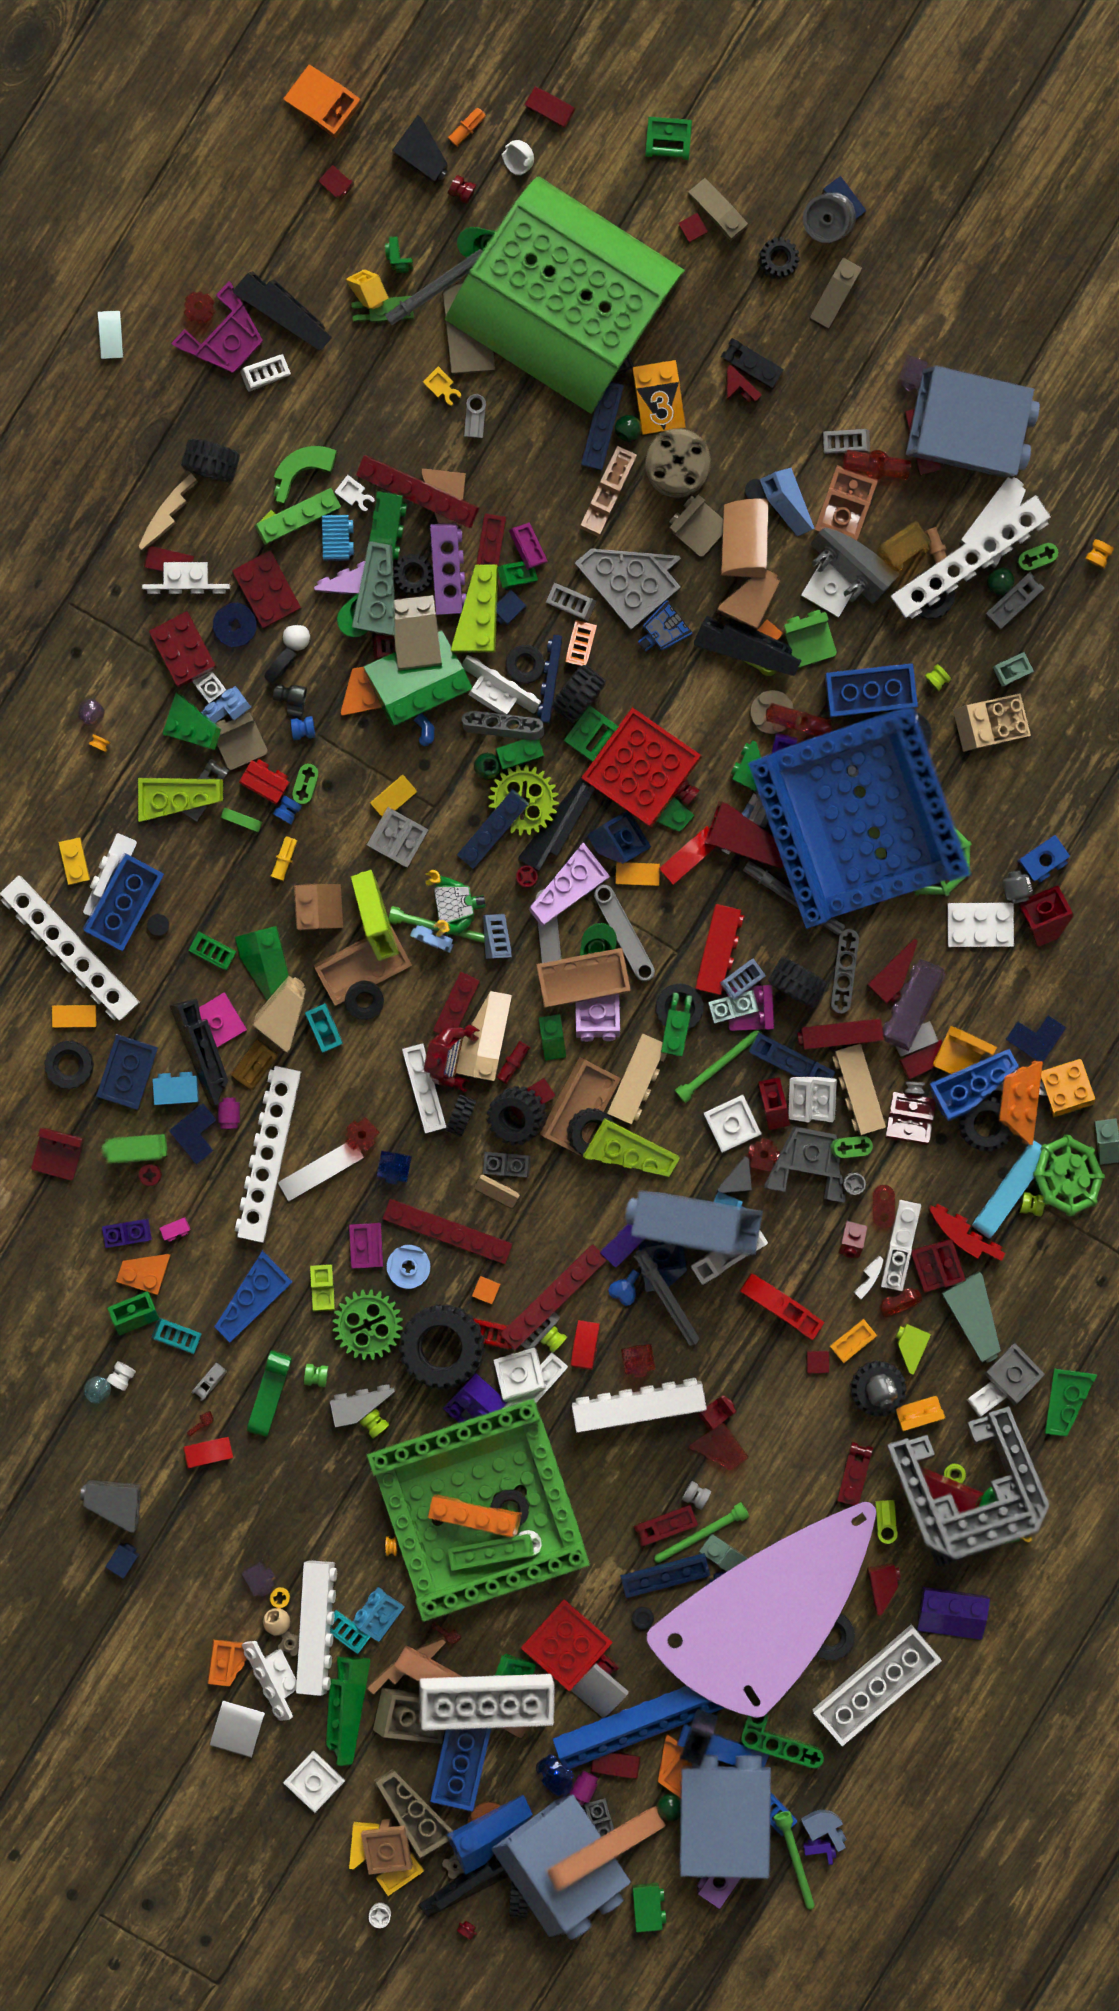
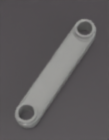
M600 885L595 890V900L609 926L615 930L617 941L623 949L636 977L641 981H649L653 978L655 970L612 888L608 885ZM606 888L610 891V898L608 900L602 901L598 898V891L600 889ZM643 965H647L651 969V974L647 978L639 975V968Z
M545 889L540 890V891L537 893L536 899L541 895V893H542ZM557 916L543 926L538 922L542 963L561 960Z

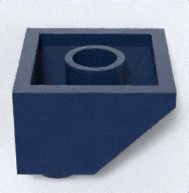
M628 811L601 825L587 835L598 854L622 864L651 848L634 817Z
M650 1240L641 1242L638 1245L639 1251L645 1249L652 1262L658 1265L657 1270L668 1287L687 1271L683 1244ZM643 1275L646 1292L654 1291L648 1278Z

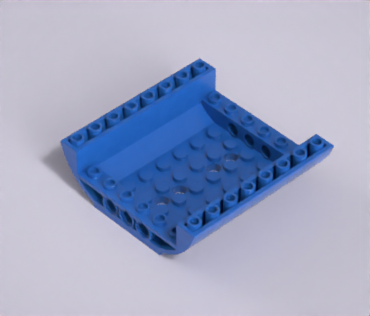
M913 707L880 715L799 742L748 763L806 928L827 922L832 917L948 879L953 881L971 875ZM849 765H855L858 768L859 773L856 777L848 774L847 768ZM856 786H863L865 788L866 794L864 797L856 796L854 792ZM871 827L879 829V838L875 839L869 835ZM882 847L886 849L887 857L885 859L877 857V848Z

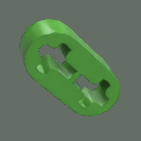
M1045 543L1027 550L1019 556L1018 566L1023 571H1032L1052 563L1058 557V549L1052 543ZM1045 547H1048L1049 550L1053 549L1054 553L1051 555V559L1047 556L1040 558L1039 554L1045 552ZM1025 555L1028 558L1036 556L1037 560L1031 563V567H1028L1027 564L1023 565L1022 561L1025 559Z
M312 764L303 765L296 779L293 799L299 804L310 802L315 790L319 772ZM310 767L315 776L310 777L308 783H305L306 776L303 774V771H307ZM303 785H306V793L309 796L300 801L296 793L297 791H302Z
M225 807L220 818L259 832L263 823Z
M866 1136L838 1138L832 1142L830 1150L833 1156L837 1158L868 1155L872 1151L873 1144L870 1138ZM861 1142L866 1144V1147L862 1149H855L854 1145L861 1144ZM843 1145L849 1146V1149L842 1150L841 1152L837 1150V1147Z

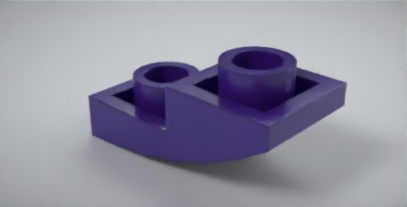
M149 1219L102 1226L106 1248L152 1240Z
M627 1224L622 1228L617 1236L600 1252L615 1268L646 1238L632 1235L633 1225Z

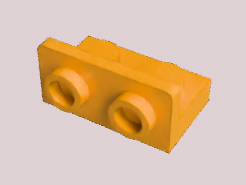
M937 1396L902 1405L896 1409L903 1431L945 1419Z

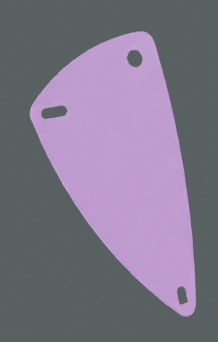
M862 1502L807 1526L748 1558L699 1590L656 1623L648 1631V1644L677 1678L703 1697L741 1714L752 1717L764 1716L803 1673L838 1619L850 1595L866 1554L876 1517L875 1507L869 1502ZM863 1512L867 1520L858 1526H853L852 1519ZM672 1633L680 1634L683 1639L682 1645L678 1648H671L668 1645L667 1640ZM746 1685H750L760 1700L759 1706H753L744 1692Z

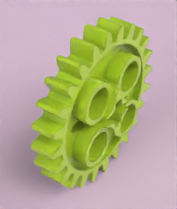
M517 765L516 772L508 768L509 775L506 776L500 773L503 780L495 779L494 781L498 785L497 788H490L495 792V795L488 796L489 799L494 800V803L490 804L489 807L496 809L509 794L508 785L510 783L516 782L519 784L520 791L518 794L522 797L523 782L527 781L526 798L530 799V802L525 808L524 819L521 820L519 815L510 826L511 834L516 829H519L520 836H522L523 830H527L528 835H531V829L533 828L539 833V825L546 828L545 820L553 821L551 816H549L550 813H557L552 807L559 804V802L553 800L559 794L552 793L551 791L556 785L548 784L551 777L544 779V771L539 775L536 774L537 767L529 771L528 765H525L524 771H521L519 765ZM534 784H538L542 788L541 794L536 797L529 793L530 787ZM537 806L539 808L540 814L537 818H530L527 811L529 807Z

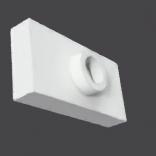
M989 1382L966 1400L977 1415L981 1417L1007 1397L992 1382Z

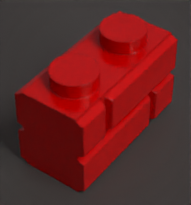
M260 759L257 762L251 760L239 783L278 805L290 785V782L287 781L288 776L279 770L276 773L268 770L270 765Z

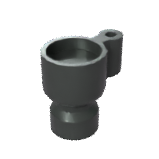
M276 684L273 692V701L281 702L285 700L288 716L302 718L307 687L291 685L289 688H286L282 684Z

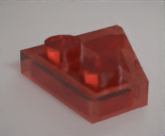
M724 1422L689 1445L693 1451L700 1452L706 1458L720 1463L721 1466L728 1470H732L748 1459V1455Z

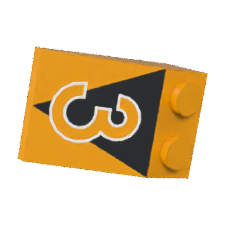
M676 360L633 367L632 372L642 434L686 428Z

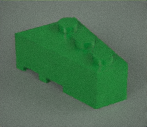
M377 491L369 541L391 545L394 564V559L398 560L400 547H397V540L402 538L404 525H400L401 516H406L407 504H404L402 495Z

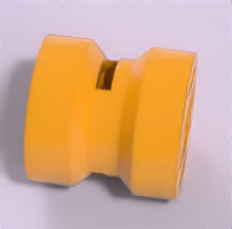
M1095 539L1092 544L1093 549L1087 554L1085 560L1104 569L1107 564V558L1112 555L1114 548Z

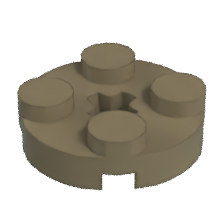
M770 690L763 692L755 698L751 705L750 715L757 729L763 733L776 734L782 732L789 727L793 720V703L787 695L780 691ZM772 706L776 707V711L779 712L778 716L769 718V713L766 712V709H771Z

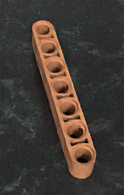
M405 1646L394 1664L397 1669L419 1682L420 1679L462 1677L408 1646ZM529 1726L501 1728L522 1738Z
M656 1806L550 1867L546 1872L557 1891L659 1831L666 1825L660 1817Z

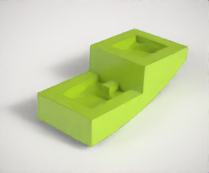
M332 1264L310 1266L313 1312L335 1311Z

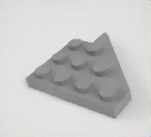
M590 549L575 562V565L630 630L681 588L667 571L681 559L675 555Z

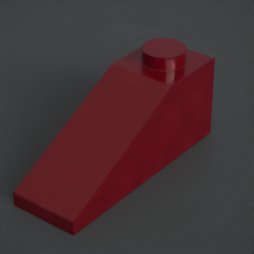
M913 939L867 984L884 1003L888 1001L893 1003L901 995L899 990L903 987L918 943L916 939Z

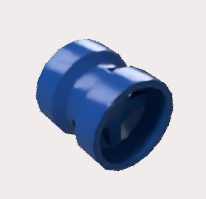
M313 716L306 717L304 721L298 718L291 719L293 740H300L304 735L308 738H315Z
M284 795L281 799L280 807L276 808L273 814L292 825L295 820L294 815L300 811L302 805Z

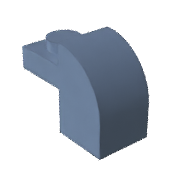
M816 1810L801 1818L812 1841L828 1833L838 1852L846 1848L844 1842L847 1839L843 1831L836 1829L843 1825L842 1820L837 1814L829 1810Z

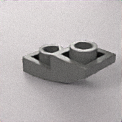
M485 1152L483 1174L529 1177L531 1156Z
M605 1798L584 1804L588 1818L601 1837L614 1830Z

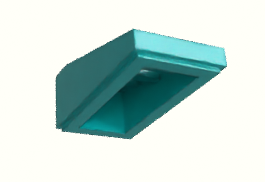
M160 1318L156 1323L151 1338L194 1354L202 1333ZM164 1325H167L165 1334L163 1337H161L160 1335ZM175 1328L176 1330L171 1341L169 1340V1336L171 1334L172 1329ZM181 1331H183L184 1335L182 1337L181 1343L179 1344L177 1343ZM189 1334H191L193 1336L189 1344V1347L185 1346V1344L187 1342Z
M335 1610L334 1622L337 1618H340L341 1622L335 1630L331 1625L330 1633L358 1654L370 1636L359 1630L353 1621ZM346 1623V1624L348 1625V1627L345 1629V1631H344L343 1634L341 1635V1634L338 1633V1632L340 1631V1629L342 1628V1626ZM354 1629L355 1632L349 1640L345 1638L350 1630ZM358 1634H360L362 1637L359 1640V1642L355 1645L353 1641L356 1639Z

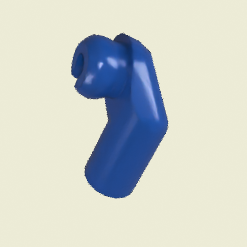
M420 713L414 719L422 728L419 743L422 746H428L434 740L435 727Z

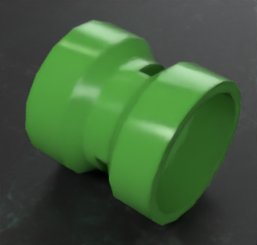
M307 1363L304 1385L311 1386L312 1384H317L319 1387L326 1388L328 1366L315 1367L313 1364Z

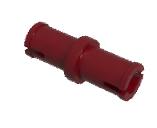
M518 1041L511 1055L506 1057V1062L498 1075H496V1078L508 1084L516 1069L521 1067L520 1063L528 1050H530V1047Z

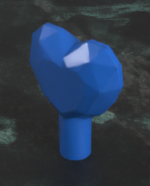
M633 1269L627 1279L612 1283L608 1289L609 1295L613 1298H619L620 1302L625 1306L631 1305L635 1300V1287L633 1284L640 1273Z

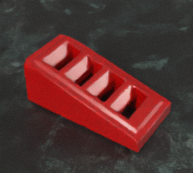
M473 1319L476 1324L479 1323L481 1325L480 1332L482 1335H485L486 1326L490 1327L487 1339L484 1338V1344L511 1349L506 1341L502 1342V1337L499 1335L508 1325ZM495 1329H498V1334L495 1341L493 1340V1336Z

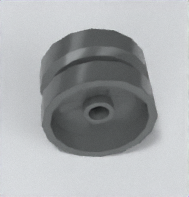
M829 192L813 198L803 212V224L806 232L819 242L830 243L844 238L852 231L856 222V212L852 202L840 193ZM829 215L831 216V221L827 219Z

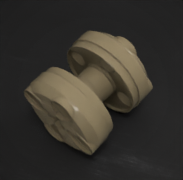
M672 429L661 433L652 442L646 458V474L650 485L656 491L670 498H684L697 492L704 484L710 468V454L706 443L698 435L684 429ZM667 442L671 447L663 448L660 444ZM698 449L701 451V454L695 455L691 450ZM674 461H676V463L681 462V466H679L678 464L674 465ZM662 473L665 477L658 479L654 474ZM686 479H691L695 482V484L687 485L684 481Z

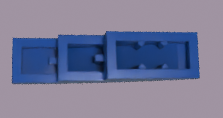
M684 1724L677 1743L678 1746L684 1747L691 1726ZM713 1733L705 1755H717L719 1761L736 1766V1756H761L762 1767H765L769 1754L747 1748L743 1743L727 1739Z

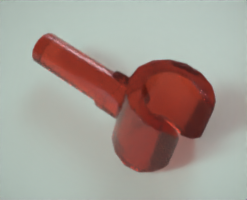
M211 1411L199 1415L201 1422L187 1432L189 1436L214 1421Z
M433 1623L431 1626L441 1633L449 1643H457L461 1639V1635L455 1629L448 1633L436 1623Z

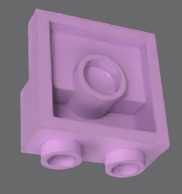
M619 994L576 1002V1038L589 1042L593 1041L594 1037H602L604 1041H613L616 1037H620Z

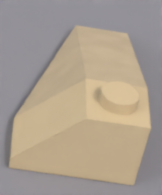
M490 991L471 1024L480 1030L479 1032H474V1035L479 1037V1039L472 1041L466 1036L463 1038L456 1073L495 1081L512 995Z

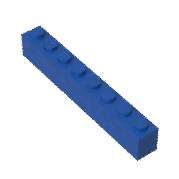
M686 1685L673 1692L663 1694L658 1698L645 1701L630 1709H625L612 1716L602 1718L597 1722L584 1725L569 1733L561 1734L553 1738L559 1759L566 1771L691 1722L697 1709L711 1714L725 1707L710 1701Z

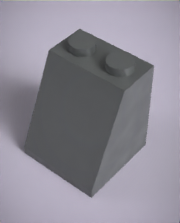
M89 1480L81 1488L80 1500L84 1501V1507L129 1532H135L138 1529L142 1484Z

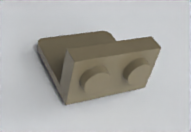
M698 494L696 498L691 496L683 505L686 509L681 515L677 512L669 521L672 524L669 530L698 556L703 557L723 535V518L711 509Z
M244 712L235 720L227 723L225 720L215 723L221 728L217 745L228 769H236L268 753L250 712L247 714Z

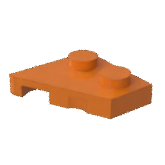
M171 1254L124 1260L116 1282L158 1295Z
M213 1639L208 1684L230 1686L237 1673L242 1669L247 1660L242 1647L243 1643Z

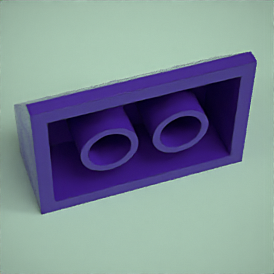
M923 1587L917 1631L982 1640L990 1599L984 1595Z

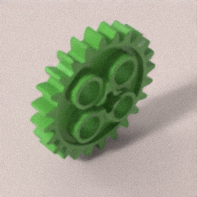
M362 1289L361 1296H358L354 1291L352 1300L347 1296L345 1297L346 1305L339 1303L342 1311L334 1312L339 1316V1319H333L332 1322L338 1324V1327L333 1328V1331L340 1333L335 1339L343 1340L340 1347L348 1346L347 1354L352 1350L355 1351L354 1358L359 1353L362 1354L363 1360L366 1359L367 1354H370L372 1360L375 1358V1353L383 1357L382 1350L385 1349L390 1353L389 1344L396 1346L397 1343L393 1339L400 1338L401 1336L397 1333V1330H402L403 1327L397 1325V1322L402 1321L403 1318L396 1317V1314L401 1310L393 1309L396 1304L395 1301L390 1304L387 1302L389 1295L384 1299L381 1298L382 1291H379L377 1296L374 1295L373 1289L370 1290L369 1295H366L364 1289ZM370 1304H376L379 1307L378 1315L371 1316L368 1313L367 1308ZM350 1313L358 1314L360 1318L358 1324L352 1325L348 1322L347 1317ZM380 1316H386V1319L374 1323L371 1326V1330L365 1327L355 1333H350L351 1329L365 1323L364 1319L372 1321ZM379 1324H385L388 1327V1334L380 1336L376 1332V1327ZM359 1333H365L368 1336V1343L364 1345L359 1344L356 1336Z

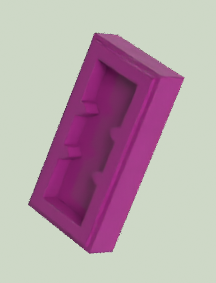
M530 522L509 530L527 570L548 562Z

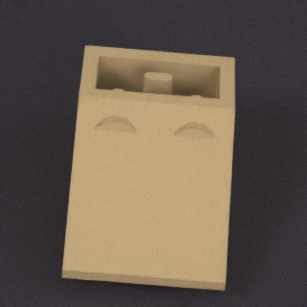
M1021 693L953 709L963 752L1031 736Z

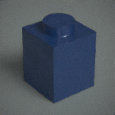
M510 590L497 603L496 620L501 625L504 622L509 625L526 608V605Z
M127 1542L125 1545L120 1543L105 1567L124 1579L139 1556L136 1552L137 1548Z

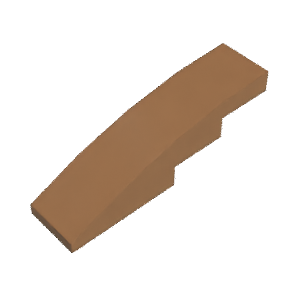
M617 446L584 516L580 529L597 537L600 536L637 454Z
M441 1637L415 1650L431 1659L446 1643V1639ZM393 1663L372 1681L367 1689L375 1694L388 1679L396 1684L405 1673L394 1666L395 1663Z

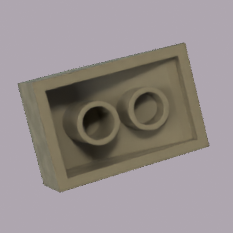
M433 595L394 600L396 632L394 640L398 670L442 665Z
M382 1688L373 1728L376 1733L386 1738L442 1744L445 1729L422 1730L420 1694Z

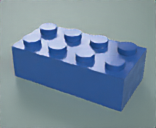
M913 663L825 674L829 718L897 711L910 707L915 709L918 707Z
M123 853L102 896L99 897L87 919L83 930L123 951L164 874Z
M492 1727L446 1729L430 1802L473 1811Z

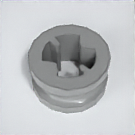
M905 1083L908 1086L905 1093L924 1094L925 1091H923L922 1087L925 1086V1083Z

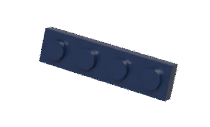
M610 382L602 399L595 408L581 463L582 466L603 470L624 385Z
M553 635V640H548L547 652L551 653L550 661H545L544 674H548L547 682H542L541 695L544 696V702L539 705L537 717H541L543 723L549 724L563 638L560 635Z
M512 790L457 855L474 869L529 803Z
M705 1553L620 1576L626 1598L711 1575Z

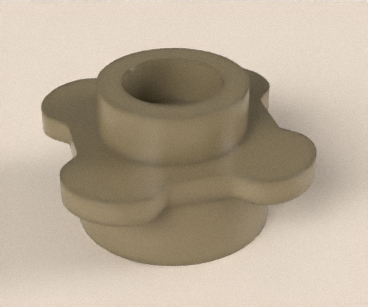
M286 1631V1633L282 1634V1641L278 1645V1649H281L282 1652H289L292 1656L297 1655L299 1652V1635L290 1634L289 1631Z
M455 1854L449 1859L443 1860L442 1865L447 1868L450 1878L455 1879L458 1874L464 1873Z

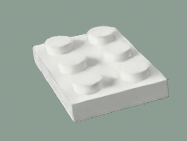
M947 903L948 947L1014 946V903Z

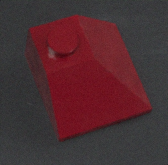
M1058 885L1030 896L1027 901L1018 903L1037 947L1058 939L1074 916Z
M893 1563L867 1567L877 1615L883 1614L898 1588L897 1581L901 1580L899 1567L895 1568Z

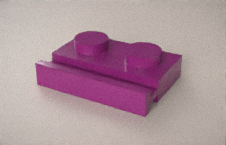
M381 1223L349 1224L351 1268L383 1267Z

